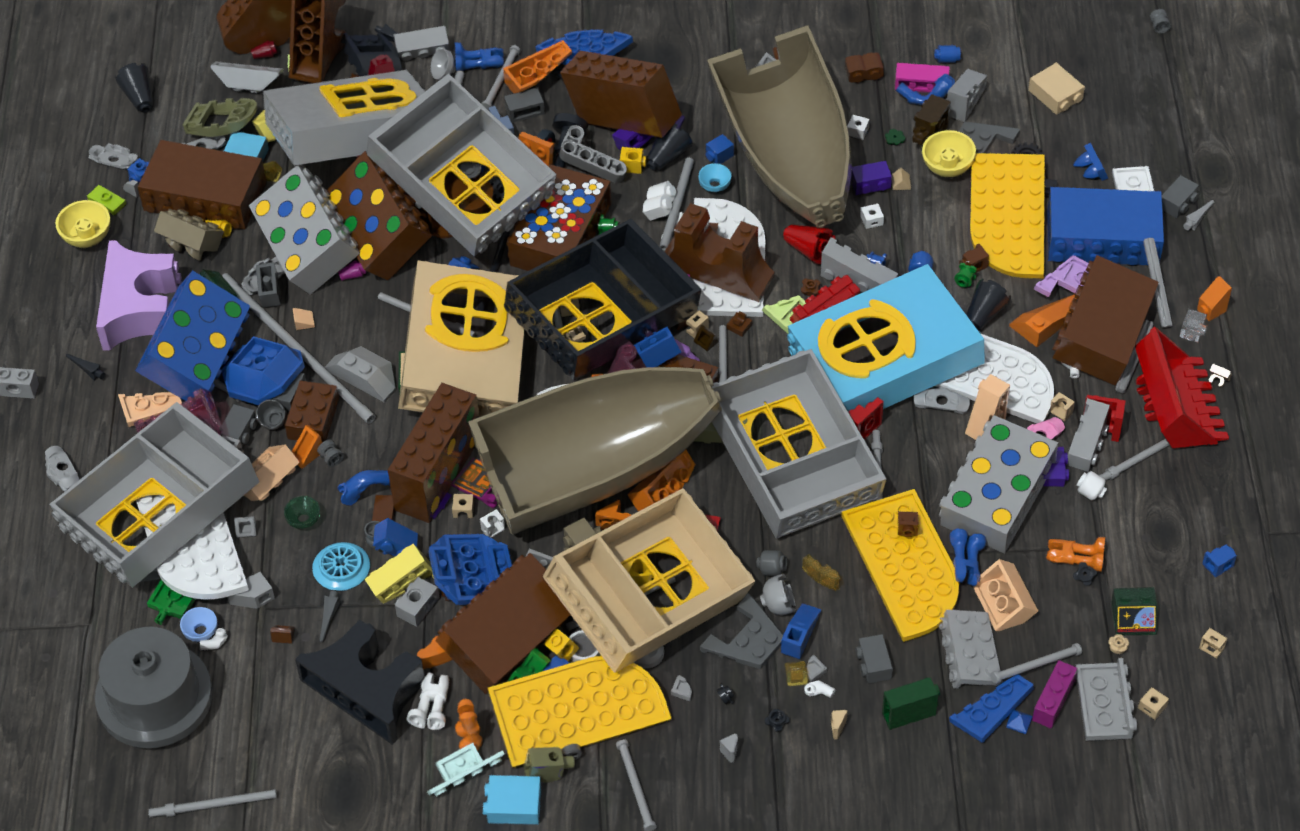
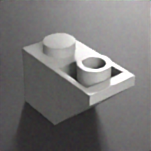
M261 572L251 575L246 579L249 591L227 597L230 605L256 609L275 599L272 587Z

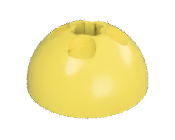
M953 130L940 131L931 135L922 147V156L925 164L933 173L942 177H955L967 171L972 165L976 154V147L972 139L961 132Z
M90 200L77 201L66 206L56 218V229L60 237L68 244L79 248L92 247L105 238L110 228V214L107 208L98 202Z

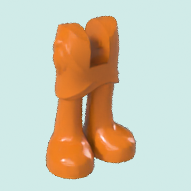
M1098 537L1092 545L1079 544L1076 541L1049 539L1048 548L1050 550L1047 552L1046 559L1054 563H1067L1074 565V563L1079 565V563L1085 562L1095 571L1102 572L1105 537ZM1074 553L1084 554L1088 556L1075 555Z
M463 699L459 702L457 709L460 721L455 725L457 735L465 737L459 742V750L473 743L478 751L482 746V737L479 734L480 727L477 722V714L474 711L472 701Z

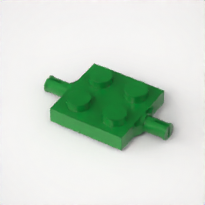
M161 579L149 598L147 606L159 611L154 621L162 625L166 616H174L181 619L190 610L196 598H190L173 591Z

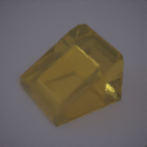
M276 161L263 164L266 181L277 182L282 168Z
M804 661L784 664L788 686L808 684L807 668Z

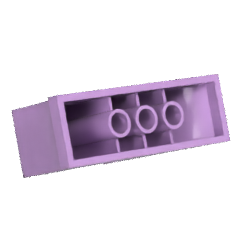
M109 241L96 325L103 350H111L117 344L134 337L154 335L169 306V300L166 296L152 294L176 292L178 284H181L182 280L181 273H178L179 265L178 261H175L174 254L138 253L124 248L117 241Z

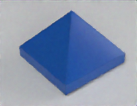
M1013 710L1006 728L1026 734L1033 716Z

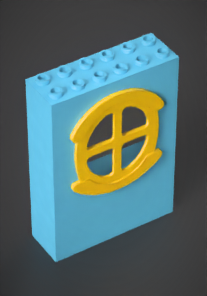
M928 264L788 326L789 334H787V339L790 343L788 350L791 356L796 355L800 351L812 349L848 412L851 409H855L858 405L865 408L869 402H873L877 397L884 401L883 409L985 363L984 338ZM873 317L888 321L890 326L868 335L858 323ZM852 326L860 338L841 348H835L833 342L836 334ZM896 332L899 336L897 345L888 355L882 356L872 342ZM861 346H866L875 360L869 363H854L843 359L841 356Z

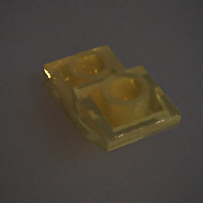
M810 554L803 557L802 569L812 579L835 591L839 589L840 576L835 569L832 570L828 564L821 567L818 560H814Z

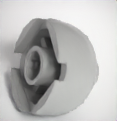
M784 574L770 578L764 584L763 595H760L762 605L764 607L767 606L776 615H785L796 611V609L792 608V606H796L790 584L786 585L784 582L787 579Z

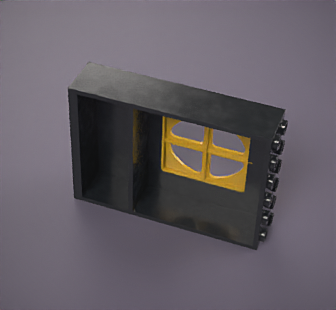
M629 219L508 281L504 308L528 332L529 336L539 343L541 349L545 350L551 356V359L563 369V372L574 381L635 348L634 345L644 340L646 336L649 337L654 332H658L665 327L670 329L692 317L698 310L702 289L632 219ZM590 298L602 302L604 306L584 315L575 307L571 300ZM560 306H566L577 320L560 329H556L552 322L553 315ZM606 312H612L615 317L614 327L608 334L603 335L590 321ZM579 326H585L597 340L587 343L573 342L567 340L563 335Z

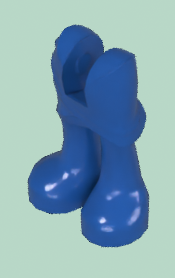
M455 43L456 72L481 67L483 70L489 67H501L504 65V50L495 47L466 51L461 43Z
M955 529L950 533V542L955 552L953 565L955 567L956 582H963L966 573H968V584L976 586L980 582L977 555L985 547L986 537L982 534H973L968 538L966 530ZM965 545H966L967 558H968V560L965 559Z

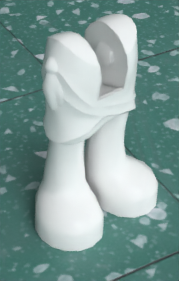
M428 673L421 683L422 692L418 708L411 709L407 714V721L418 728H424L427 720V726L431 730H438L445 726L446 718L442 714V707L447 698L446 695L449 687L448 675H441L439 684H434L433 673ZM430 702H434V703H433V707H432V711H431V713L429 714L428 719H427V712H428V708H429V703H430Z

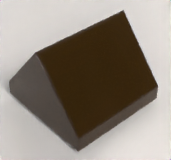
M701 325L693 340L706 351H709L718 343L717 335Z

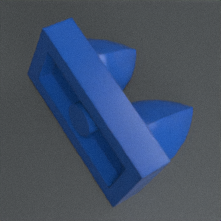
M1091 143L1085 145L1086 152L1081 154L1073 165L1082 167L1092 164L1086 169L1083 177L1096 178L1100 176L1102 181L1107 179L1108 176Z

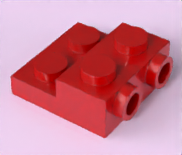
M878 397L873 402H869L865 408L858 405L855 409H851L848 412L864 440L882 424L884 401Z

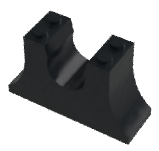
M359 620L342 638L327 648L312 653L299 654L295 661L300 681L393 745L398 740L396 730L399 716L407 702L421 688V683L424 679L422 660L417 655H412L405 651L384 669H367L366 667L373 663L379 653L376 629L370 623H365L362 620Z

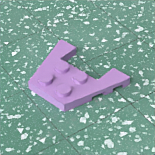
M1073 255L1053 273L1048 274L1041 282L1039 281L1035 285L1034 290L1049 297L1055 285L1058 284L1075 293L1078 285H1081L1080 279L1088 263Z

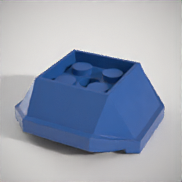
M253 336L246 345H242L221 370L229 397L259 405L261 402L283 393L305 368L300 350Z
M484 534L443 535L428 550L435 585L443 591L448 600H452L456 605H468L478 593L481 594L489 583L496 580L506 568L512 566L507 545L502 542L498 543Z

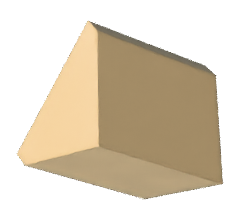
M900 168L891 175L893 190H911L910 176L904 169Z

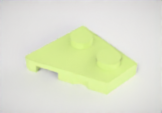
M798 295L789 300L778 301L777 304L765 305L762 311L788 333V326L792 324L789 319L793 314L792 310L797 305L801 304L803 306L806 303Z

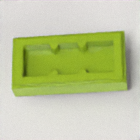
M100 185L87 195L88 200L104 205L108 212L113 215L126 205L125 199Z

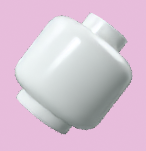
M1092 471L1087 474L1084 472L1076 484L1078 492L1090 500H1095L1097 497L1102 498L1107 490L1104 487L1105 479Z

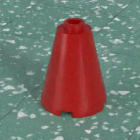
M789 225L783 232L785 242L817 264H821L822 251L830 238L835 239V236L832 235L833 231L828 228Z

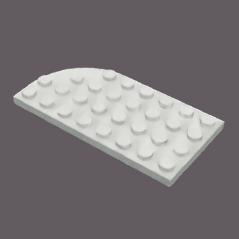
M694 198L695 205L708 209L709 222L718 223V235L723 238L730 239L741 221L757 226L759 249L765 260L764 229L751 211L737 203L724 199ZM691 278L702 289L697 311L700 310L707 316H734L736 312L741 311L747 317H763L764 295L759 302Z
M983 334L981 335L984 338L985 363L935 385L937 388H947L975 401L980 382L983 379L986 380L992 374L1010 384L1006 413L1034 423L1046 420L1050 412L1051 400L1054 397L1052 377L1045 365L1037 357L1022 348Z
M149 495L137 499L139 512L142 514L147 513L165 497L162 495ZM169 504L151 519V522L157 527L162 526L175 515V505ZM224 513L219 515L157 567L160 578L170 589L190 598L217 599L249 591ZM144 526L146 535L148 537L153 532Z

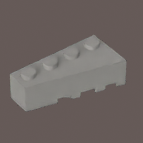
M832 237L822 251L821 277L833 281L838 276L842 278L848 275L861 292L868 291L898 277V273L878 262L873 264L867 256L863 254L859 256L851 252L852 248L846 245L844 247L836 243L837 240Z

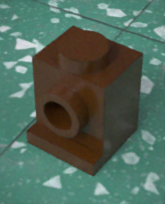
M977 244L975 249L963 254L959 265L960 263H965L968 266H975L977 268L975 273L988 267L989 254L980 244Z

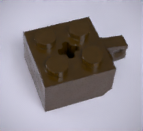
M931 94L928 100L923 102L920 112L917 111L914 116L915 126L913 128L912 142L923 145L931 135L947 129L951 101Z

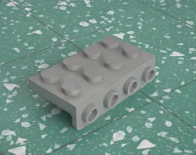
M946 610L944 617L940 618L942 623L939 625V629L942 631V645L946 650V663L949 665V679L952 682L953 688L958 689L961 684L999 686L1003 680L1000 683L994 684L991 679V672H1000V666L988 612Z
M1118 658L1117 663L1076 665L1075 667L1078 668L1076 679L1086 741L1132 739L1133 731L1137 730L1136 718H1132L1134 703L1133 700L1129 699L1131 685L1130 682L1126 681L1128 667L1127 664H1124L1123 658Z

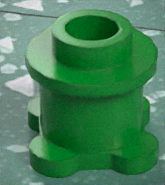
M604 214L600 215L598 224L599 235L619 225L615 217L607 219L604 218Z
M960 263V271L955 275L954 280L960 287H969L972 284V280L976 278L975 272L977 268Z

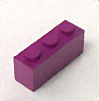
M1058 660L1034 708L1032 721L1052 729L1075 682L1077 667Z

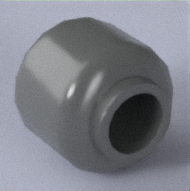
M764 550L760 557L757 558V569H760L764 576L780 575L787 569V557L779 550Z

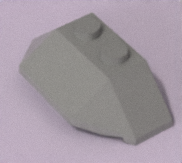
M218 61L211 65V69L222 82L235 91L249 89L250 92L259 93L283 73V68Z
M362 346L335 355L324 367L329 373L384 403L396 390L391 362Z

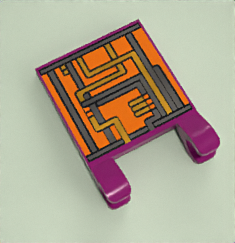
M473 458L456 477L452 486L466 494H473V497L483 501L487 506L495 508L497 501H495V495L489 494L492 489L487 472L484 471L482 462Z

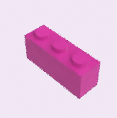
M897 63L895 90L901 83H904L913 91L930 93L936 85L935 81L941 75H949V66Z

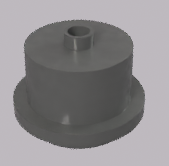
M159 627L136 628L112 641L101 657L99 664L100 678L95 691V705L104 728L120 742L139 748L167 746L191 734L205 719L210 709L213 695L209 672L203 661L194 652L190 651L184 641L175 633Z

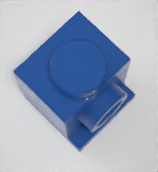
M1224 545L1221 548H1215L1211 553L1207 551L1202 564L1216 578L1234 566L1237 555L1231 547Z

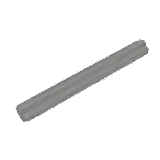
M1146 238L1143 243L1151 279L1159 282L1154 295L1162 328H1168L1172 326L1155 240L1154 238Z
M1145 320L1143 322L1135 345L1150 333V330L1153 328L1152 321ZM1135 346L1115 388L1116 392L1121 394L1125 393L1139 361Z

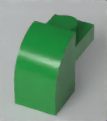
M534 648L522 665L513 672L507 682L543 672V669L551 660Z

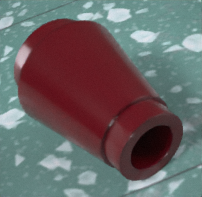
M269 40L251 49L254 59L274 57L275 54H278L274 41Z

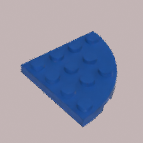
M603 30L576 31L564 34L565 37L556 40L551 38L536 46V52L564 40L572 50V54L561 62L567 65L579 51L614 56L633 43V37L616 31L613 34L604 33Z

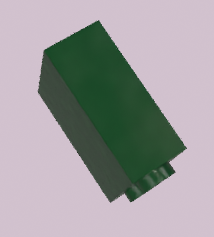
M931 677L884 692L882 715L889 730L936 715L940 691L938 685L933 684Z

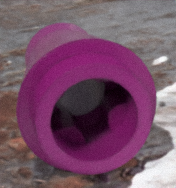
M355 260L339 270L338 273L343 281L363 277L366 271L360 262Z

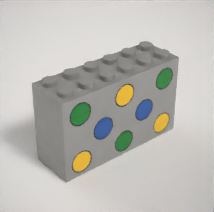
M296 165L252 202L249 207L289 281L308 294H312L358 256L360 252L357 249V242L349 235L351 233L349 228L342 223L344 219L336 212V205L329 200V193L321 186L323 184L321 179L316 175L313 176L307 168L303 169Z
M994 415L991 421L986 422L983 428V435L977 437L974 450L969 451L965 466L959 468L958 478L956 481L951 482L947 497L943 496L941 499L939 517H941V526L952 531L964 529L968 533V538L973 534H982L986 537V546L1005 554L1046 482L1042 474L1046 475L1051 464L1056 462L1058 442Z

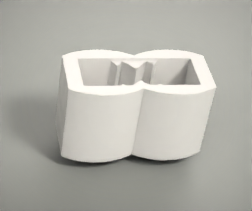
M669 181L651 186L648 189L647 200L643 204V213L649 220H654L670 213L672 201L676 195L675 187Z

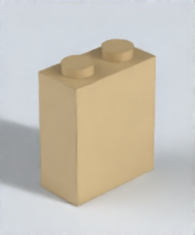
M1058 63L1051 65L1030 78L1029 91L1056 115L1066 111L1075 103H1079L1084 97L1085 87Z

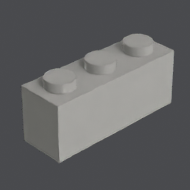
M445 26L394 34L395 47L400 60L408 61L417 57L425 58L429 55H434L440 48L449 50Z

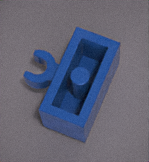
M668 327L654 332L649 337L646 336L644 340L634 345L646 368L658 367L663 362L681 353Z
M386 518L375 525L373 546H375V550L381 549L383 554L389 553L397 556L404 548L412 544L417 547L418 533Z

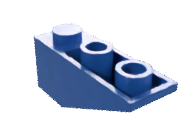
M802 603L789 622L781 639V653L798 659L801 658L819 618L821 609Z

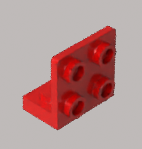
M1087 395L1086 401L1088 398L1110 405L1106 423L1109 425L1108 433H1112L1111 441L1119 442L1125 400Z

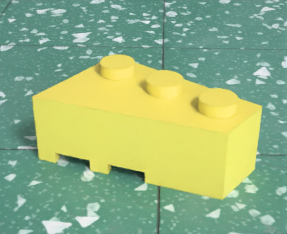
M412 544L404 548L394 558L389 559L378 570L373 571L365 580L375 596L384 604L404 594V589L408 588L409 584L414 582L417 577L422 579L430 576L433 577V572L429 560Z

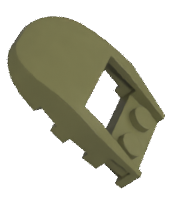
M227 98L222 103H217V100L209 101L208 104L195 103L183 123V128L186 134L206 137L223 136L237 132L252 119L258 108L257 102L249 98H241L237 102L233 98ZM210 114L229 115L222 126H219L218 123L203 126Z

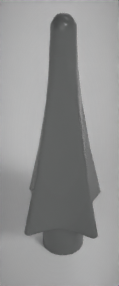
M330 591L329 597L324 596L320 642L324 641L328 627L340 604L337 601L338 592Z

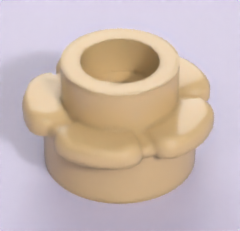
M1119 634L1111 637L1108 642L1111 651L1115 654L1124 653L1127 650V646H1129L1128 639Z

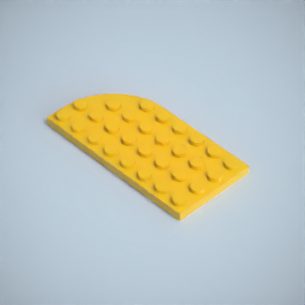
M976 153L971 169V242L974 249L977 244H980L989 254L988 266L1009 276L1044 278V155Z
M915 489L842 511L841 516L902 641L911 640L936 630L942 623L940 618L944 617L945 611L954 610L956 606L959 582H956L955 567ZM898 511L918 512V536L906 537L898 535Z
M602 656L586 658L488 688L512 768L524 765L528 748L559 747L562 749L569 744H578L581 748L671 720L664 695L657 682L647 671L639 665L632 663L614 673Z

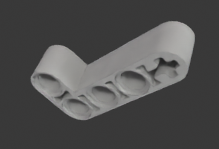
M578 125L571 126L561 145L559 153L561 160L613 183L622 182L627 169L625 163L582 145L584 130Z

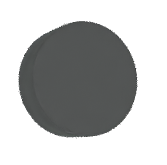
M569 744L561 749L562 756L572 755L574 761L582 755L578 744Z

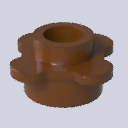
M807 278L802 280V293L807 296L818 294L819 280Z

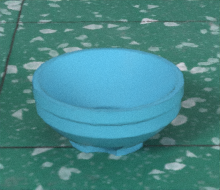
M721 164L706 165L699 172V183L708 191H722L731 182V172L726 166ZM713 181H717L720 183V185L711 186L710 183Z

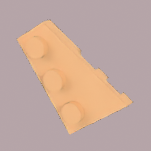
M161 392L145 396L142 393L135 394V396L118 394L128 427L156 419L176 402L182 405L180 397L171 392Z

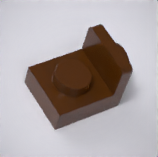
M898 511V535L906 537L918 536V512Z

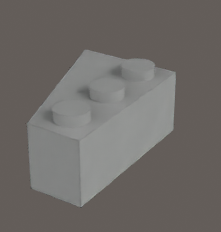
M967 69L948 90L946 100L951 101L949 117L963 122L967 120L986 88L987 75Z
M1087 398L1084 415H1081L1080 425L1077 432H1075L1066 465L1089 472L1091 465L1095 466L1098 458L1096 451H1101L1104 441L1101 438L1107 435L1109 425L1106 423L1110 405Z

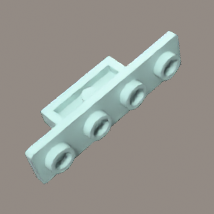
M471 743L439 760L435 764L445 782L428 790V795L434 793L437 796L447 791L445 786L451 783L456 786L465 781L464 776L471 773L474 776L483 771L482 766L488 763L492 766L502 761L500 756L504 755L503 750L482 761L475 745Z

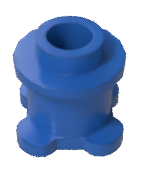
M872 251L871 254L866 255L873 264L878 262L885 266L887 254L884 253L883 256H879Z

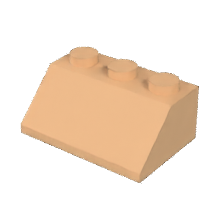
M286 444L268 447L252 463L259 483L244 495L249 500L262 501L266 499L272 488L278 487L286 475L288 476L296 470L295 466L299 463V460Z
M999 559L980 575V582L973 586L985 612H988L995 631L1023 624L1038 612L1014 563Z

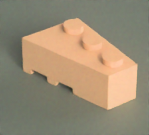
M992 374L986 380L983 379L978 386L979 391L965 432L966 435L975 440L979 435H983V428L986 422L991 421L994 415L1006 419L1010 384Z

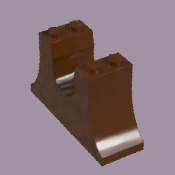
M292 0L289 78L311 83L324 82L333 59L345 48V43H341V39L346 31L335 28V19L339 8L347 0Z
M690 203L675 226L674 237L666 248L665 253L691 278L759 302L773 280L775 272L767 265L761 255L758 244V227L741 221L730 239L723 238L710 227L708 209Z

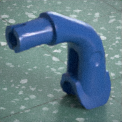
M948 74L941 75L935 81L936 85L932 91L926 96L919 94L917 91L914 92L904 83H901L896 91L905 97L908 103L922 105L931 94L944 98L948 90L954 85L955 80Z
M365 470L338 485L337 489L343 493L341 503L345 505L354 504L359 499L360 494L373 484L390 486L388 470Z

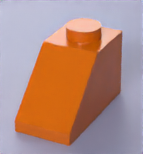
M1220 276L1213 281L1199 298L1197 310L1208 321L1227 311L1232 287Z

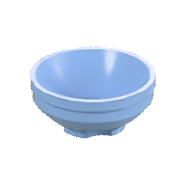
M196 607L183 615L180 621V628L183 635L191 641L207 640L217 630V618L210 609ZM199 626L206 627V631L202 634H197L195 629Z

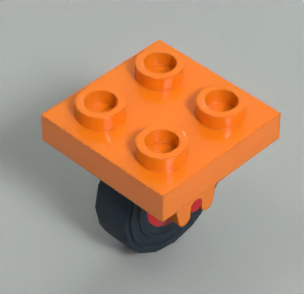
M543 129L537 136H533L522 131L519 134V140L548 167L550 164L552 165L555 145L554 132Z

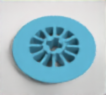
M347 542L334 543L322 549L315 557L312 566L313 575L317 582L325 588L339 591L351 589L360 584L368 575L370 560L367 553L358 545Z

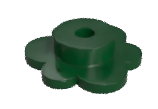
M890 129L889 133L885 134L888 144L899 145L900 142L905 141L902 131Z

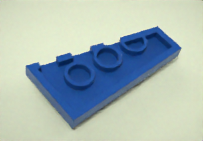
M1018 674L1014 675L997 686L996 690L992 693H986L973 705L969 704L964 707L963 711L959 714L950 716L949 722L983 743L1034 689V684Z

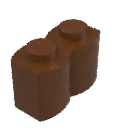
M873 52L863 56L853 55L845 58V69L849 82H861L866 79L877 80L883 77V65L879 53Z

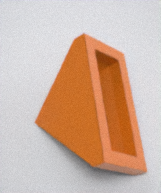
M308 425L304 427L291 451L299 460L297 465L300 468H304L320 456L317 449L322 443L321 436Z

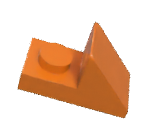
M617 500L596 511V526L602 527L604 523L611 524L615 519L622 521L631 516V514L620 513L621 504L620 500Z

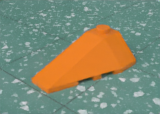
M562 40L503 68L505 84L513 93L522 92L536 85L572 54V50Z
M1075 295L1023 313L1011 322L1009 326L1034 346L1038 347L1061 329Z
M687 450L664 468L645 478L628 494L637 511H641L683 488L684 483L688 482L695 463Z

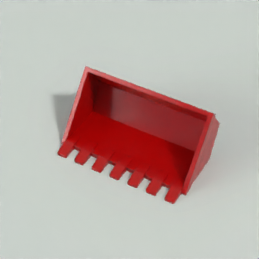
M1153 327L1150 333L1135 345L1143 374L1136 379V385L1146 384L1137 388V392L1140 395L1148 394L1143 396L1144 402H1147L1144 405V411H1153L1145 414L1146 420H1158L1161 432L1172 448L1218 444L1217 441L1228 440L1227 432L1214 431V428L1225 426L1223 419L1210 418V415H1219L1221 413L1219 407L1206 406V403L1216 402L1215 395L1202 394L1203 390L1212 389L1211 383L1198 381L1197 379L1208 377L1207 370L1194 369L1193 367L1204 364L1202 357H1189L1188 354L1158 328Z

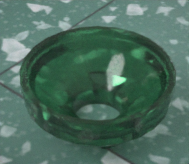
M298 496L291 499L284 508V516L287 523L298 529L314 525L320 517L319 504L315 499L308 496ZM308 515L309 519L301 522L298 520V517Z

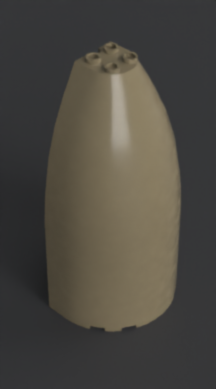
M807 25L775 36L779 59L746 70L741 48L708 59L711 76L738 142L763 183L781 202L815 224L818 228L841 221L844 218L843 214L850 190L852 171L851 145L837 89L809 26Z
M648 367L621 370L555 388L469 421L470 430L484 471L487 472L489 484L512 535L607 499L664 468L683 453L703 433L719 412L722 411L719 403L721 399L717 391L714 392L712 388L714 384L711 376H706L704 369L680 367Z

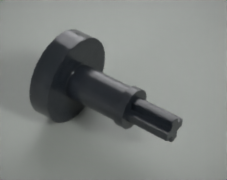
M559 113L554 116L552 127L556 132L560 133L559 142L555 149L557 153L555 166L562 168L565 166L566 162L561 160L559 153L562 142L571 126L578 125L584 130L583 137L586 136L589 125L583 118L570 113Z

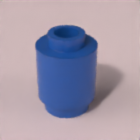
M939 45L934 51V58L937 59L938 63H955L960 61V47L955 45Z

